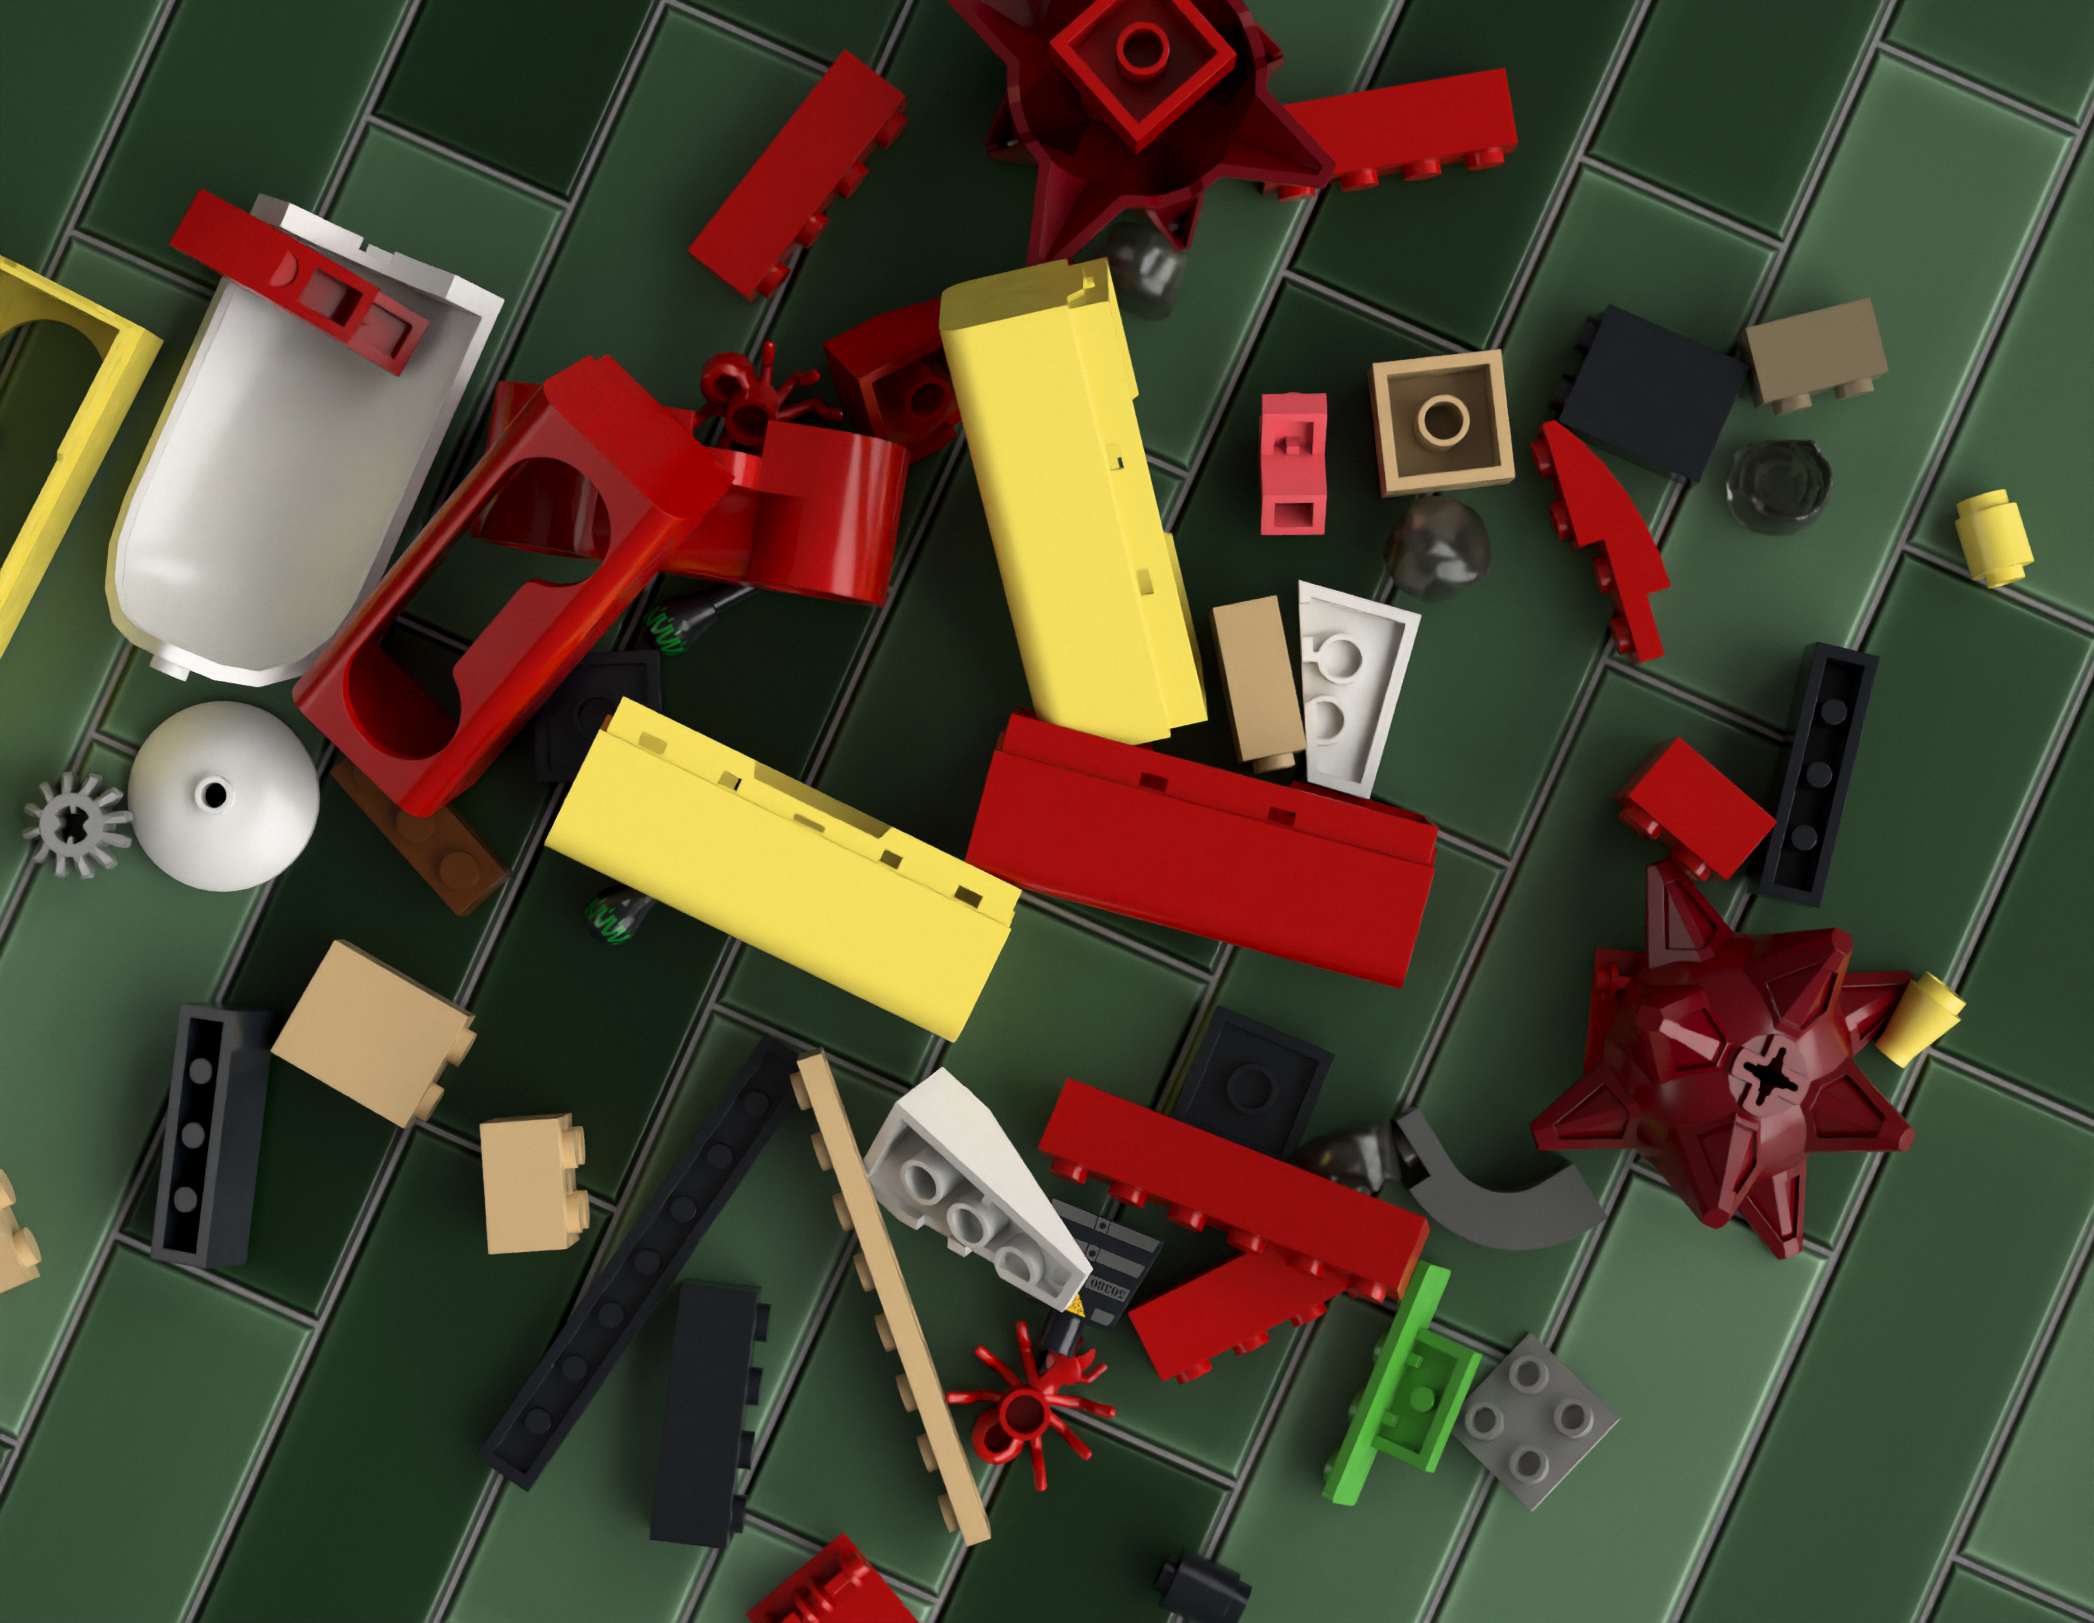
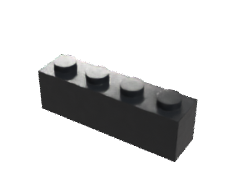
M1818 641L1805 646L1766 812L1778 822L1757 846L1747 888L1748 894L1806 908H1821L1880 656Z
M223 1002L180 1003L150 1259L204 1269L246 1264L271 1059L270 1050L272 1049L275 1026V1010Z
M686 1278L681 1283L649 1540L727 1549L732 1533L743 1534L748 1495L736 1494L739 1469L751 1470L756 1436L755 1431L744 1430L747 1405L759 1406L764 1368L752 1366L755 1341L767 1342L771 1317V1304L760 1303L762 1287Z

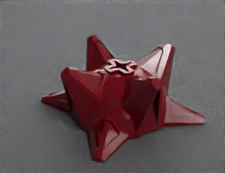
M946 0L1007 67V90L984 141L988 157L996 161L1039 165L1026 265L1029 267L1065 258L1069 261L1125 209H1131L1174 253L1190 249L1207 188L1221 178L1325 189L1337 165L1268 91V81L1283 67L1286 60L1281 46L1252 17L1248 7L1242 0H1190L1237 53L1234 69L1136 155L1049 58V42L1096 0Z
M1672 857L1646 866L1644 967L1630 981L1613 1024L1605 1035L1602 1059L1528 1124L1536 1149L1634 1148L1646 1161L1654 1165L1702 1224L1713 1229L1721 1228L1731 1219L1737 1209L1776 1259H1787L1799 1254L1802 1251L1806 1165L1807 1158L1812 1153L1905 1152L1909 1150L1916 1134L1912 1126L1853 1062V1057L1887 1026L1910 980L1915 981V978L1908 970L1846 972L1852 953L1853 941L1849 933L1836 927L1763 935L1733 932ZM1743 1065L1750 1067V1071L1746 1070Z

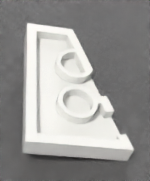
M1298 580L1304 735L1307 745L1305 750L1306 782L1369 800L1422 615Z

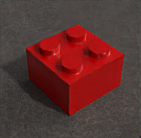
M1096 0L1049 42V58L1135 155L1233 70L1237 53L1190 0Z
M1680 737L1661 741L1612 798L1624 808L1617 817L1643 840L1647 841L1649 838L1653 840L1656 838L1660 839L1672 850L1666 858L1672 857L1694 883L1698 879L1702 882L1706 880L1709 882L1727 881L1778 822Z

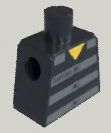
M1050 1196L1048 1198L1049 1202L1093 1270L1071 1305L1063 1312L1058 1311L1027 1292L1025 1300L1049 1309L1036 1345L1072 1359L1085 1324L1107 1333L1112 1331L1161 1251L1164 1241Z

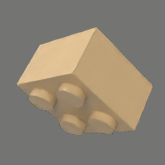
M1501 349L1372 363L1367 374L1381 498L1505 485L1515 478Z
M571 1113L502 1117L481 1123L480 1137L488 1254L567 1249L579 1241L580 1233L583 1232V1229L589 1228L590 1223L587 1190L576 1189L575 1168H578V1165L585 1164L583 1127H572Z

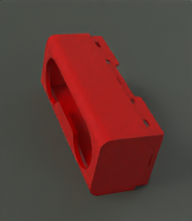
M609 354L598 360H595L591 355L586 356L547 379L295 684L292 689V697L296 706L397 806L416 817L426 818L431 816L475 784L729 490L728 487L736 478ZM533 457H547L566 462L581 471L594 484L604 500L611 525V537L607 555L599 569L585 580L561 584L534 578L522 585L454 666L453 677L461 700V717L458 724L376 643L449 556L447 553L522 463Z
M1016 706L1011 713L1008 727H1003L999 734L965 862L1013 886L1401 989L1409 967L1435 872L1434 861L1437 848L1434 845L1439 827L1426 815L1293 780L1289 787L1155 752L1153 751L1152 742L1129 745L1040 721L1036 718L1035 710ZM1288 812L1295 813V816L1288 815Z

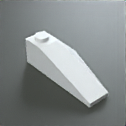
M941 1067L895 1102L863 1159L876 1200L899 1221L915 1230H918L924 1224L948 1237L947 1248L963 1257L972 1251L994 1263L1000 1278L1060 1312L1066 1310L1071 1305L1093 1268L990 1109L944 1067Z

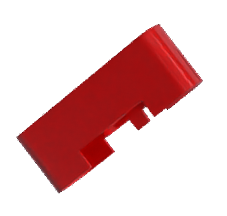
M515 381L497 382L485 453L541 387V384ZM662 406L693 436L694 411ZM768 420L761 458L738 451L703 446L736 479L728 487L729 490L657 573L885 608L911 451L902 445L870 436L775 420ZM533 457L527 459L519 466L475 519L470 538L501 548L602 564L609 549L611 525L607 507L594 484L581 471L557 459Z

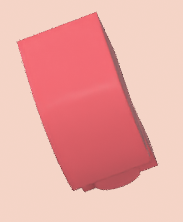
M1289 392L1285 394H1262L1261 416H1259L1258 425L1261 535H1324L1327 502L1325 468L1326 393L1302 394Z

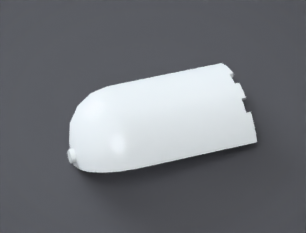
M259 193L250 215L381 289L382 293L431 322L398 377L393 376L287 312L276 309L224 277L219 282L124 496L109 542L105 592L112 623L130 643L154 654L149 664L150 667L183 681H186L191 670L213 680L253 687H261L303 676L380 582L504 303V299L457 275L422 263L396 251L394 254H391L371 244L368 245L366 252L361 251L359 248L364 237L326 221L289 202Z

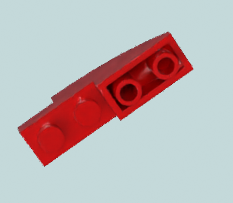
M199 188L167 243L174 249L276 309L287 312L393 376H400L431 322L382 293L380 288L202 188Z
M1556 420L1543 423L1536 430L1539 440L1531 442L1530 445L1534 464L1540 479L1550 477L1557 501L1549 504V513L1558 540L1568 538L1572 551L1597 545L1599 556L1592 557L1591 564L1600 593L1611 592L1618 617L1609 619V625L1618 654L1621 656L1629 653L1632 666L1665 656L1647 595L1664 591L1670 588L1671 584L1660 553L1643 518L1627 492L1606 465L1579 438Z

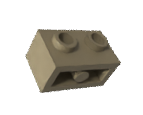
M1870 297L1747 327L1736 335L1742 361L1751 365L1746 377L1754 409L1772 405L1775 416L1812 407L1810 396L1832 390L1835 391L1837 401L1873 392L1875 390L1872 380L1879 379L1889 372Z

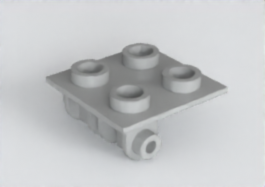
M1530 1332L1463 1402L1451 1433L1533 1512L1621 1418Z

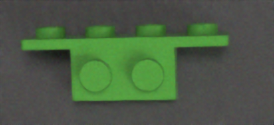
M1423 1260L1417 1263L1401 1302L1397 1300L1400 1306L1391 1328L1386 1329L1381 1334L1375 1345L1372 1356L1375 1367L1367 1386L1356 1394L1350 1405L1348 1421L1351 1425L1343 1444L1333 1451L1326 1463L1323 1474L1326 1485L1322 1492V1498L1332 1503L1354 1506L1378 1450L1423 1471L1434 1473L1483 1355L1428 1330L1451 1274L1449 1269Z

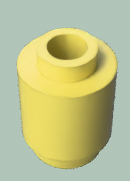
M2002 489L1984 493L1956 504L1960 519L1954 523L1972 580L1985 578L1988 588H1995L2025 578L2023 566L2034 562V558L2017 503L2009 502L2006 490Z

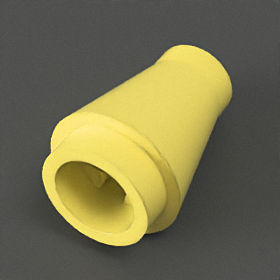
M1926 971L1918 982L1910 980L1883 1034L1874 1045L1897 1065L1905 1068L1912 1058L1961 1021L1958 1013L1967 1003L1946 984Z

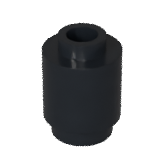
M1183 1548L1178 1558L1169 1554L1166 1555L1155 1577L1152 1590L1161 1593L1158 1607L1193 1623H1238L1249 1600L1252 1586L1239 1580V1572L1187 1548Z

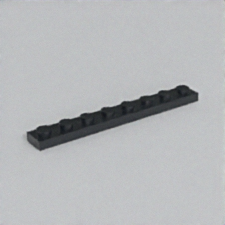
M768 1032L765 1033L475 1457L526 1492L532 1489L796 1104L797 1098L791 1083L790 1074L800 1071L797 1064L799 1053Z

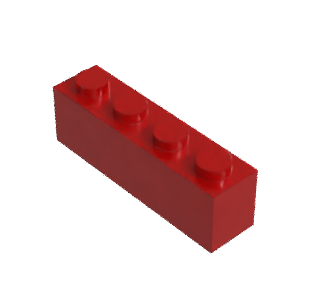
M845 49L687 249L691 259L751 306L760 294L769 300L790 274L791 269L784 264L799 245L808 250L828 226L830 219L824 213L840 194L847 200L862 184L870 170L863 163L879 144L885 150L888 149L904 130L909 121L903 115V112L908 107L906 96Z
M1505 68L1282 105L1336 162L1337 165L1327 184L1340 182L1341 191L1343 192L1363 190L1379 185L1378 176L1403 172L1404 181L1432 178L1442 174L1441 165L1464 161L1469 171L1500 166L1505 163L1503 155L1512 154L1518 144ZM1260 182L1262 195L1277 193L1279 202L1297 201L1316 195L1315 188Z
M1267 1248L1264 1249L1262 1256H1256L1240 1250L1128 1306L1127 1312L1161 1381L1164 1382L1175 1377L1178 1385H1181L1210 1371L1213 1367L1209 1359L1230 1348L1233 1349L1236 1356H1240L1265 1344L1270 1340L1266 1330L1288 1319L1293 1328L1323 1315L1328 1311L1324 1301L1347 1291L1346 1287L1349 1281L1327 1272L1324 1273L1322 1280L1300 1274L1286 1266L1287 1256ZM1347 1291V1293H1348L1350 1299H1354V1298H1357V1297H1358V1296H1356V1295L1350 1293L1349 1291Z

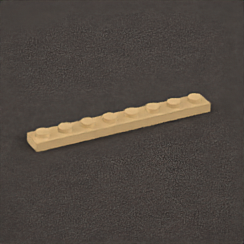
M822 1046L801 1053L797 1058L800 1071L790 1074L791 1083L801 1110L813 1107L821 1132L812 1134L811 1139L823 1171L834 1168L842 1192L832 1195L841 1226L844 1232L854 1228L857 1232L863 1252L854 1255L853 1258L865 1292L877 1290L884 1309V1313L874 1316L886 1352L898 1349L906 1373L895 1376L907 1412L919 1409L927 1433L918 1435L917 1441L928 1472L940 1469L948 1493L938 1496L945 1523L949 1532L961 1529L967 1547L991 1539L990 1523L950 1408L945 1401L943 1388L824 1048Z

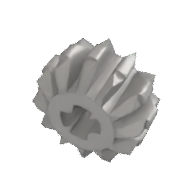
M63 772L61 791L50 782H43L38 786L41 796L47 802L46 806L35 803H27L25 805L24 812L29 816L40 818L38 827H28L22 831L23 839H43L44 843L35 850L32 858L36 863H45L55 857L53 874L57 877H67L75 864L76 871L81 879H92L95 874V860L106 869H113L117 866L116 857L108 848L110 844L121 848H129L132 839L130 837L116 833V824L132 822L134 820L133 813L131 811H112V808L121 801L124 794L120 788L113 787L100 795L103 786L101 775L90 773L81 786L75 772ZM71 813L88 815L89 819L83 824L84 831L88 834L85 838L69 837L67 834L73 827L72 820L68 817Z

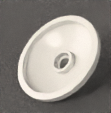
M215 701L198 704L174 714L159 725L140 748L131 769L127 794L128 810L133 813L134 820L131 824L140 845L150 859L165 873L186 885L198 889L219 892L239 891L261 885L286 870L299 857L308 844L317 822L320 806V786L317 771L308 749L300 737L284 721L261 708L249 704ZM215 783L221 784L226 790V800L217 808L211 807L205 797L208 787Z

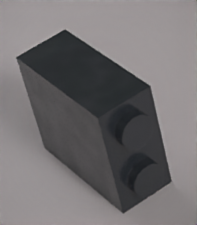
M1611 304L1602 311L1600 318L1589 314L1573 349L1583 354L1574 377L1566 373L1562 374L1548 405L1549 409L1558 412L1555 420L1581 441L1690 489L1693 488L1702 479L1751 365Z

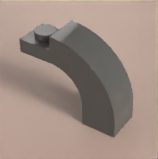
M1413 1105L1392 1118L1400 1132L1390 1137L1394 1146L1410 1170L1421 1164L1425 1171L1424 1174L1404 1185V1187L1427 1214L1443 1227L1466 1240L1502 1250L1525 1251L1542 1249L1571 1240L1608 1218L1576 1165L1569 1160H1565L1525 1185L1509 1189L1487 1188L1469 1181L1458 1171L1418 1107Z

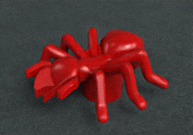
M766 340L763 343L760 378L757 377L755 366L747 356L733 351L718 353L706 361L703 365L699 384L701 393L708 402L695 413L694 428L701 426L712 416L725 417L727 431L721 435L715 448L728 450L732 443L736 441L744 446H752L750 454L761 458L768 420L789 423V420L805 413L817 412L823 420L841 421L844 418V413L842 409L828 407L823 399L817 397L779 409L780 405L800 384L803 387L810 386L820 379L821 373L816 369H812L807 373L802 369L796 370L776 391L771 385L775 343L771 340ZM820 424L812 425L814 427L825 428Z
M1020 1320L1016 1322L1015 1327L1027 1383H1022L998 1357L993 1355L983 1345H978L974 1349L975 1355L984 1364L993 1369L1009 1387L1003 1392L985 1389L948 1391L945 1393V1401L948 1404L996 1403L997 1406L987 1408L975 1420L971 1430V1442L974 1452L985 1463L993 1465L1004 1464L1014 1459L1021 1452L1024 1441L1029 1440L1035 1489L1037 1491H1045L1047 1482L1041 1434L1044 1433L1048 1425L1068 1443L1082 1460H1088L1092 1456L1091 1450L1066 1423L1050 1410L1049 1405L1080 1409L1106 1418L1114 1417L1116 1410L1113 1406L1101 1404L1089 1398L1058 1394L1059 1387L1062 1384L1072 1385L1077 1382L1089 1384L1107 1368L1106 1363L1100 1362L1089 1373L1081 1374L1092 1364L1096 1352L1095 1348L1091 1347L1084 1354L1076 1356L1078 1348L1084 1342V1337L1080 1336L1072 1359L1048 1350L1047 1371L1044 1374H1037L1028 1325L1026 1321Z

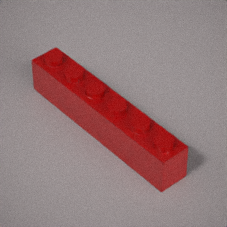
M1068 1077L1038 1145V1149L1044 1159L1051 1162L1048 1171L1066 1181L1083 1186L1088 1177L1110 1186L1107 1194L1124 1204L1143 1209L1145 1202L1149 1201L1169 1209L1166 1218L1184 1228L1202 1232L1205 1224L1229 1233L1226 1242L1242 1251L1262 1256L1265 1248L1287 1256L1286 1266L1290 1269L1317 1280H1322L1325 1272L1348 1280L1347 1291L1377 1304H1382L1385 1296L1401 1302L1430 1232L1428 1221L1425 1217Z

